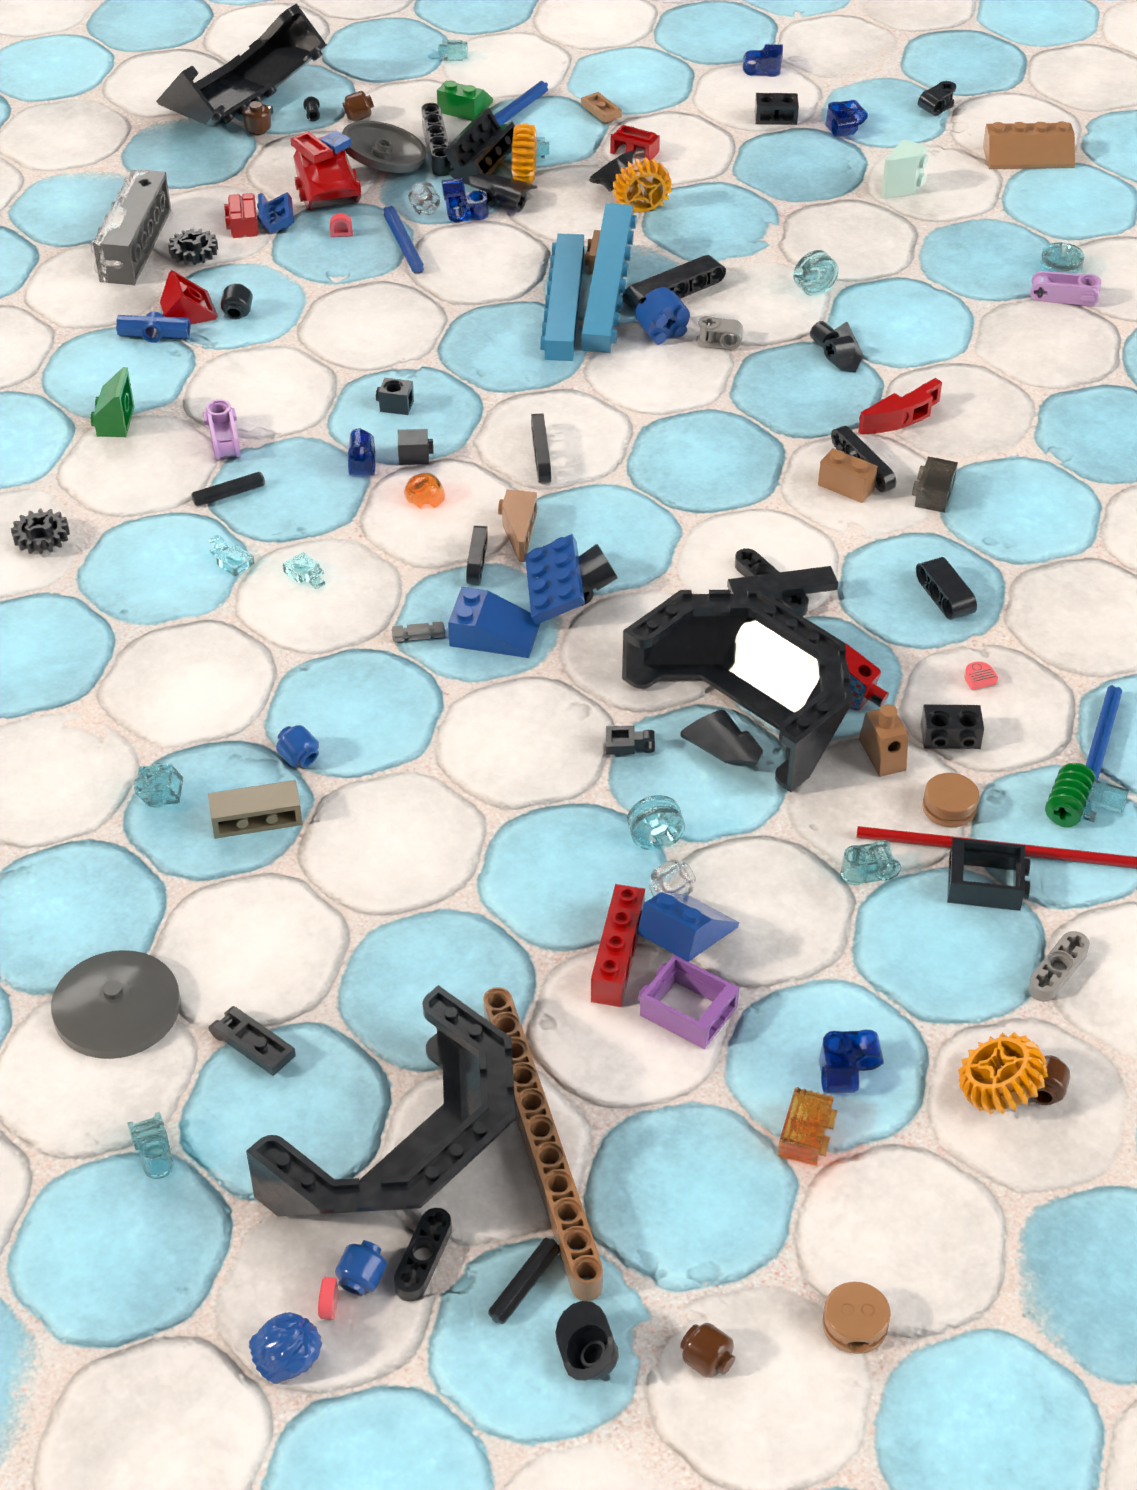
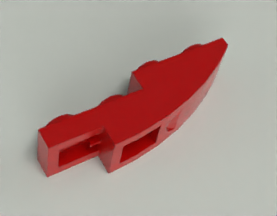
M934 378L910 393L905 394L903 397L893 393L868 409L863 410L859 417L858 433L864 435L889 432L913 425L928 418L931 414V407L940 402L942 382Z

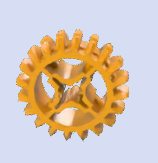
M529 123L516 124L513 131L512 144L513 179L533 183L536 175L537 157L536 127L529 125Z
M645 157L642 162L636 158L634 164L628 162L627 168L621 167L622 174H616V181L613 182L615 200L617 204L633 205V214L636 211L639 213L649 212L652 209L656 211L658 205L663 206V200H669L668 193L672 192L670 174L661 162L657 163L654 158L649 161Z
M1003 1032L996 1039L990 1036L989 1041L984 1044L978 1042V1048L976 1050H968L969 1057L961 1060L962 1067L958 1069L959 1086L967 1101L979 1111L985 1110L990 1115L996 1110L1002 1115L1009 1108L1016 1111L1017 1106L1022 1103L1028 1105V1099L1030 1097H1038L1037 1089L1045 1087L1043 1078L1048 1077L1046 1059L1039 1046L1034 1041L1028 1039L1026 1035L1020 1037L1015 1032L1009 1037Z

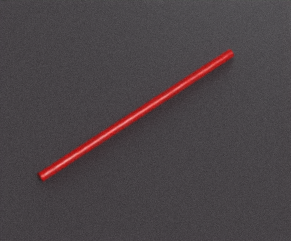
M857 826L856 838L951 848L952 838L1017 844ZM1017 844L1025 845V856L1137 869L1136 856Z

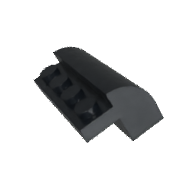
M489 107L482 110L444 150L447 159L453 166L449 171L452 178L459 183L470 185L469 176L492 174L512 152L513 131L515 127L513 121L499 126Z

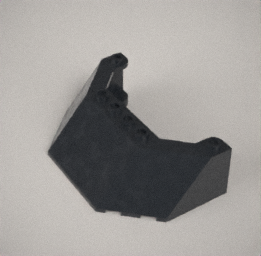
M296 3L281 13L267 30L249 45V49L241 56L238 54L227 64L195 83L193 80L199 72L194 66L188 67L177 76L156 102L160 106L205 125L217 126L223 121L227 124L236 117V113H239V115L243 114L244 108L251 102H261L265 95L269 98L277 92L276 88L308 62L311 60L314 62L323 55L321 51L327 44Z
M748 589V594H731V590H709V594H692V590H680L623 630L622 680L631 686L645 689L651 687L660 679H702L778 729L779 740L786 746L787 760L777 767L775 780L789 792H792L810 778L853 701L849 684L848 663L846 662L845 642L759 589Z
M438 985L425 996L422 1005L425 1019L437 1029V1033L426 1043V1055L430 1061L443 1069L444 1104L360 1180L359 1178L334 1179L282 1137L277 1135L264 1136L246 1150L254 1198L278 1217L422 1208L516 1120L511 1037Z

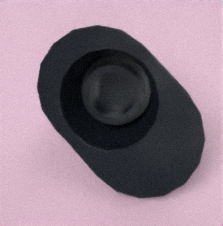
M591 1301L574 1303L563 1311L555 1331L564 1367L568 1375L575 1380L601 1379L609 1381V1373L612 1372L617 1364L619 1352L607 1317L601 1307Z

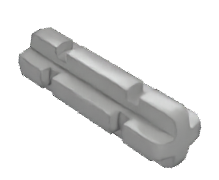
M442 621L432 622L433 625H429V623L407 625V628H403V625L393 626L392 639L394 642H404V639L407 638L408 641L430 639V636L443 638L445 637V626Z

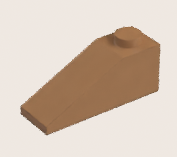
M506 489L504 499L499 500L498 514L502 515L503 528L519 562H525V554L528 551L537 515V492Z

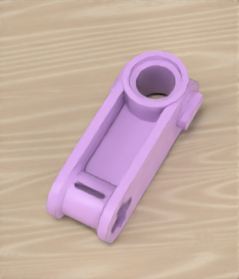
M1039 271L1033 275L1031 280L1033 286L1030 289V295L1036 301L1091 307L1096 305L1099 300L1101 279L1096 275Z
M212 400L207 404L206 411L203 412L205 425L209 426L215 460L218 461L221 457L228 456L239 458L241 454L235 427V421H237L235 408H232L231 404L226 400Z

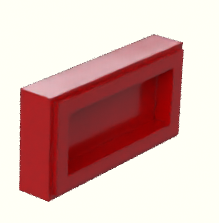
M309 131L290 138L291 146L314 164L333 157V150Z

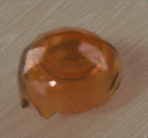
M430 473L414 475L407 481L404 489L406 500L420 509L424 504H430L433 508L438 507L444 501L446 495L437 476Z

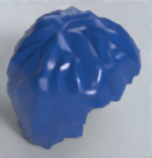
M292 1312L282 1313L268 1320L259 1329L258 1333L249 1340L250 1354L252 1355V1362L256 1365V1370L261 1373L262 1377L273 1384H279L307 1372L318 1359L322 1346L321 1336L317 1332V1327L310 1323L309 1319Z

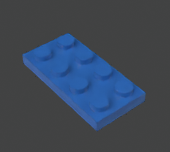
M573 534L560 537L550 544L534 548L525 554L531 618L536 625L585 604L577 541Z

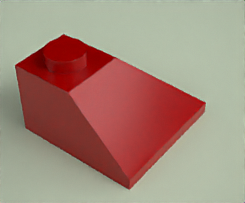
M173 270L169 272L160 300L163 316L188 318L191 325L216 320L218 315L208 291Z

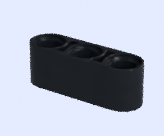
M944 557L916 565V576L919 583L947 619L952 620L976 612L977 601L975 595Z

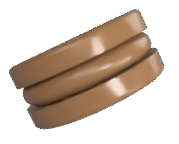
M938 774L932 777L926 784L923 798L924 813L931 821L944 827L964 826L971 822L976 815L979 790L971 779L961 774Z
M863 1282L843 1283L835 1287L825 1301L822 1319L824 1332L833 1345L845 1352L862 1354L873 1351L883 1343L887 1336L891 1317L890 1306L886 1297L872 1285Z

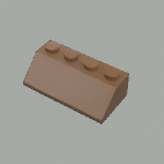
M1040 121L1036 123L995 122L993 124H986L983 150L989 169L1075 167V134L1071 123L1064 121L1045 123Z

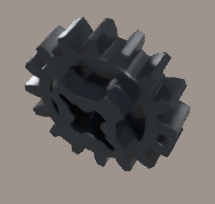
M192 228L186 231L182 230V234L175 233L174 238L169 239V254H171L172 259L176 258L177 263L184 261V265H187L189 262H193V265L201 262L205 263V259L212 260V255H217L218 242L215 234L210 235V231L202 232V229L194 231Z
M40 508L38 513L30 510L28 511L29 515H20V521H14V527L11 528L14 545H19L20 551L28 549L29 554H32L35 550L42 554L43 550L46 549L49 552H53V547L61 548V541L67 542V535H70L67 518L62 517L61 512L53 514L52 509L43 512L42 508Z

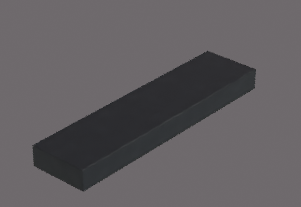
M824 566L728 579L727 587L728 590H731V594H748V589H759L772 598H782L838 590V581L832 567Z

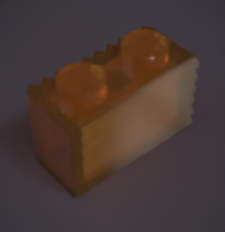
M799 1087L794 1089L779 1140V1157L817 1166L820 1155L826 1157L830 1137L825 1135L827 1129H834L838 1110L832 1109L834 1098L831 1095L827 1096L819 1092L814 1093L812 1090H801Z

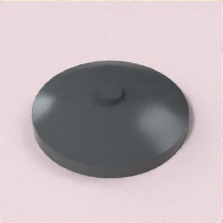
M357 121L348 124L343 129L342 134L351 138V146L344 149L345 152L365 166L385 172L408 173L418 170L425 162L427 152L422 141L400 127L378 121Z
M110 951L92 956L80 962L64 975L54 991L51 1001V1014L58 1035L70 1048L78 1053L94 1058L115 1059L140 1053L158 1043L170 1031L177 1020L181 999L174 974L159 959L137 951Z

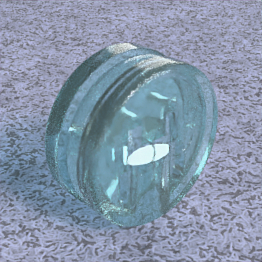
M1051 243L1042 250L1040 271L1081 274L1084 253L1079 247L1070 243Z
M814 250L804 255L798 261L794 269L793 278L804 293L809 296H816L825 293L833 286L838 277L839 268L837 263L825 251Z
M654 795L646 797L634 804L627 815V824L632 840L638 847L644 850L656 851L668 848L679 841L685 831V821L680 807L674 799L668 796Z

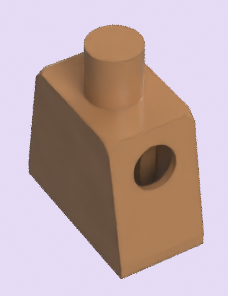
M886 704L880 709L867 712L862 724L859 741L879 777L906 771L908 733L897 715V708Z

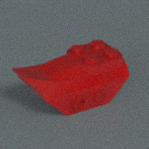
M298 150L295 151L293 156L297 177H294L295 186L299 192L300 202L305 203L307 210H310L312 202L352 196L355 203H359L361 197L360 181L357 180L356 170L350 166L345 150L336 154L333 153L332 158L316 164Z

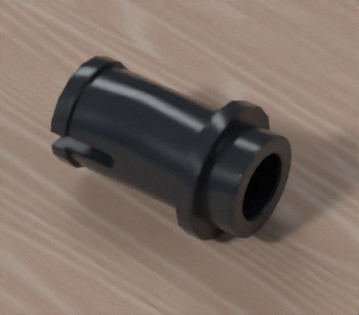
M313 96L307 97L303 102L307 119L310 118V121L313 122L317 121L320 118L319 100Z

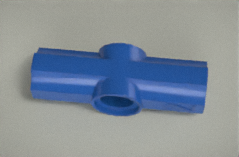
M154 311L146 316L118 315L116 319V331L119 336L143 337L144 340L151 343L158 342L161 338H190L191 324L188 318L164 317L161 313Z

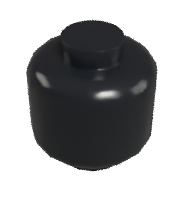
M242 284L228 285L222 294V311L232 319H240L247 316L251 310L252 292Z

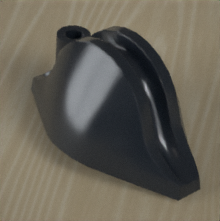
M633 150L610 161L590 176L589 181L604 185L611 192L614 189L613 182L616 181V174H622L621 167L627 168L628 162L633 164Z

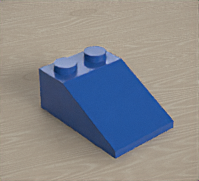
M461 587L448 622L449 646L529 658L540 624L536 625L534 623L531 613L488 590Z
M660 892L644 903L637 934L689 962L737 929L739 922L689 895Z

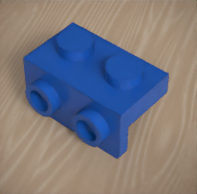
M288 192L271 201H268L263 193L258 194L257 208L259 215L257 218L263 228L266 227L270 234L286 229L294 223L293 203Z

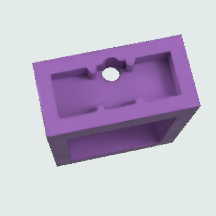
M674 954L667 964H661L651 984H645L638 996L640 1016L706 1049L737 1009L739 987ZM675 983L713 1001L698 1021L660 1002Z

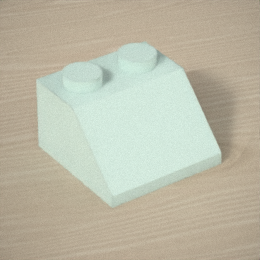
M903 139L885 159L881 198L887 199L913 195L920 187H923L926 180L924 168L928 162L926 145Z

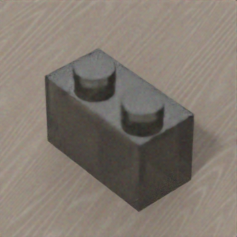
M928 456L925 466L920 465L917 477L919 481H915L913 485L912 496H916L915 507L945 513L955 483L958 462Z

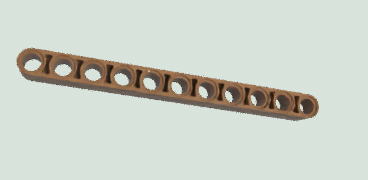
M495 987L489 989L484 994V1018L511 1037L516 1121L555 1241L560 1247L559 1254L571 1291L579 1300L592 1301L602 1292V1263L512 995L504 988ZM574 1247H579V1248H582V1249H581V1250H573L572 1248H574ZM588 1276V1277H592L593 1279L584 1280V1279H581V1278Z

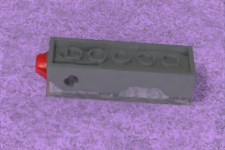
M131 169L128 177L124 179V184L121 190H118L116 200L112 202L109 213L105 215L104 223L99 227L98 234L91 243V251L95 254L96 259L94 268L95 272L98 273L99 282L125 285L136 284L171 212L166 172Z

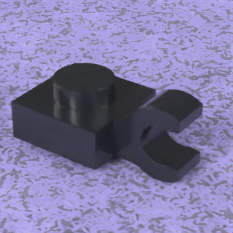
M606 726V755L635 754V748L645 753L655 752L654 730L635 732V726Z

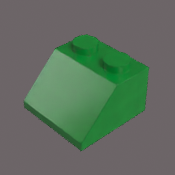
M446 80L437 89V104L440 106L442 114L472 121L482 110L488 108L493 103V98L484 89L476 88L473 85H463L452 80Z
M123 367L102 386L100 395L96 396L95 412H91L90 419L91 426H95L97 437L127 436L135 407L128 367Z

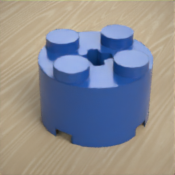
M666 287L657 288L645 296L646 300L642 305L640 302L637 305L635 318L655 344L660 345L671 337H682L687 332L686 326L690 319V312L674 291H670Z

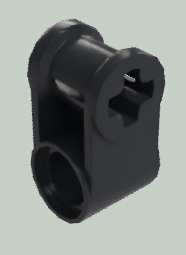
M942 81L936 86L925 90L918 99V106L934 116L940 115L954 106L953 93L956 91V84L951 81Z

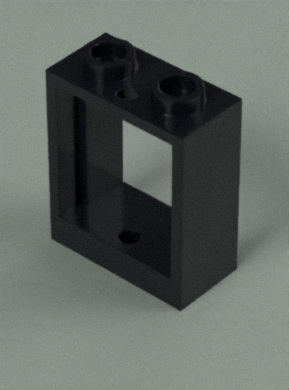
M952 838L949 854L947 903L1020 911L1023 899H1028L1030 893V881L1025 880V876H1029L1030 858H1025V845ZM964 865L1013 870V886L963 881Z

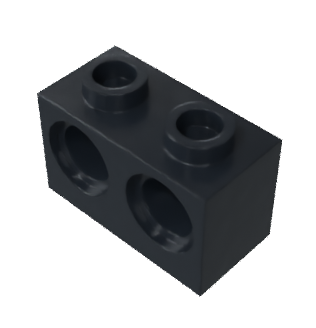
M756 93L755 124L797 125L799 110L798 93Z
M923 705L920 725L924 749H981L984 734L981 705Z

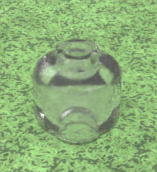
M428 182L414 184L408 195L409 202L419 215L435 213L441 202L436 189Z
M672 859L652 871V883L649 885V889L653 897L660 892L689 895L694 889L693 883L696 882V878L691 867L686 862Z

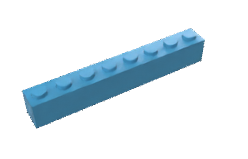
M605 204L582 330V351L610 353L612 343L616 344L617 329L615 327H619L620 312L617 311L622 310L623 296H620V294L625 293L626 279H623V277L628 276L629 263H626V261L631 259V247L629 245H633L634 231L631 230L636 229L637 215H633V205Z
M557 233V241L552 242L544 322L542 323V336L540 340V350H545V360L573 361L584 261V234Z

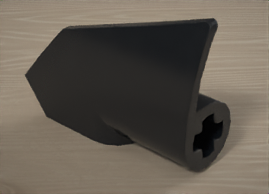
M493 174L469 176L470 186L479 189L480 200L489 207L494 206L499 201L501 206L520 212L526 203V192L531 189H537L536 185Z
M819 321L813 325L810 337L823 348L826 358L840 370L856 373L864 355L848 322L843 323L835 330L824 321Z
M595 544L579 556L585 600L584 605L592 600L594 595L593 589L596 588L598 591L618 579L598 544Z
M725 710L715 711L696 720L680 733L682 738L724 763L756 765L763 754V749L748 731L742 732Z

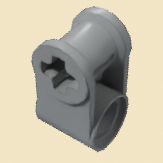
M704 316L699 319L700 334L697 336L696 341L701 347L735 350L740 346L743 326L738 320L715 318L712 316Z

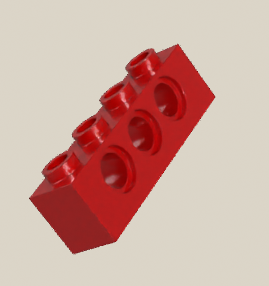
M615 884L591 976L592 1003L622 1007L639 937L637 932L645 903V888Z

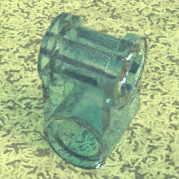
M882 840L870 844L852 845L845 849L840 877L850 885H860L880 880L886 881L893 879L900 873L901 864L898 860L894 859L892 846L888 841Z
M160 1112L155 1113L153 1118L135 1124L133 1121L127 1122L134 1149L138 1152L145 1174L153 1179L168 1176L172 1172L174 1164L167 1132Z

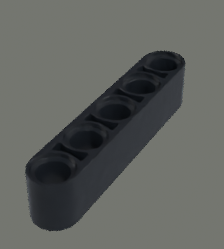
M426 103L421 108L422 128L433 174L437 176H447L451 170V163L444 153L449 142L441 108L436 103Z
M704 255L630 285L622 295L623 301L635 311L639 302L641 305L646 300L645 296L649 292L661 287L674 291L681 299L721 282L726 275V268L712 256Z

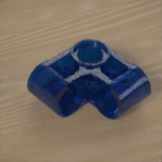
M765 44L762 50L747 51L743 56L742 68L744 73L750 76L775 77L780 75L783 44ZM749 61H755L756 63H755V64H749L748 62H749Z
M857 100L831 102L828 104L825 125L834 137L854 135L858 130V125L864 123L868 118V114Z
M464 178L441 181L447 215L450 221L459 223L483 220L489 216L486 192L475 190L465 193Z
M361 428L354 429L350 433L348 447L349 475H375L376 453L374 436Z
M866 1029L860 1031H830L825 1034L819 1055L821 1084L824 1094L855 1093L859 1090V1071L873 1070L884 1064L877 1032Z

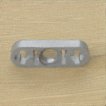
M1070 931L1061 937L1031 975L1028 991L1034 999L1046 1002L1055 998L1085 960L1090 945L1087 936L1081 932ZM1074 945H1076V947L1073 949L1070 955L1068 953L1069 947H1073ZM1061 962L1067 966V969L1056 970L1051 966V963ZM1048 977L1050 979L1049 986L1045 985L1044 987H1040L1045 983Z

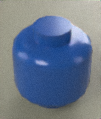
M287 726L278 734L279 740L276 750L292 767H307L318 757L319 742L304 726Z
M363 1240L361 1245L349 1244L335 1270V1275L339 1279L338 1285L347 1292L357 1296L374 1292L387 1266L386 1260L380 1255L382 1249L366 1240Z

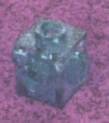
M154 763L151 766L139 767L138 777L134 782V790L136 795L150 807L180 803L184 777L172 764Z

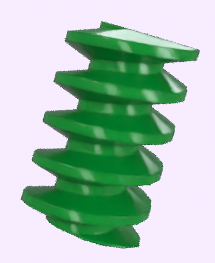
M1068 763L1058 771V776L1055 779L1052 791L1045 805L1046 815L1056 825L1072 827L1080 822L1096 779L1095 773L1088 766L1080 763Z

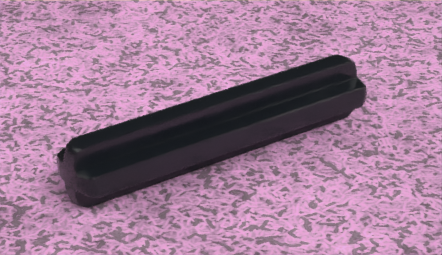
M255 472L192 492V501L195 506L205 505L265 485V479L261 472Z
M544 1238L490 1307L488 1315L495 1323H506L558 1255L560 1247L554 1239Z

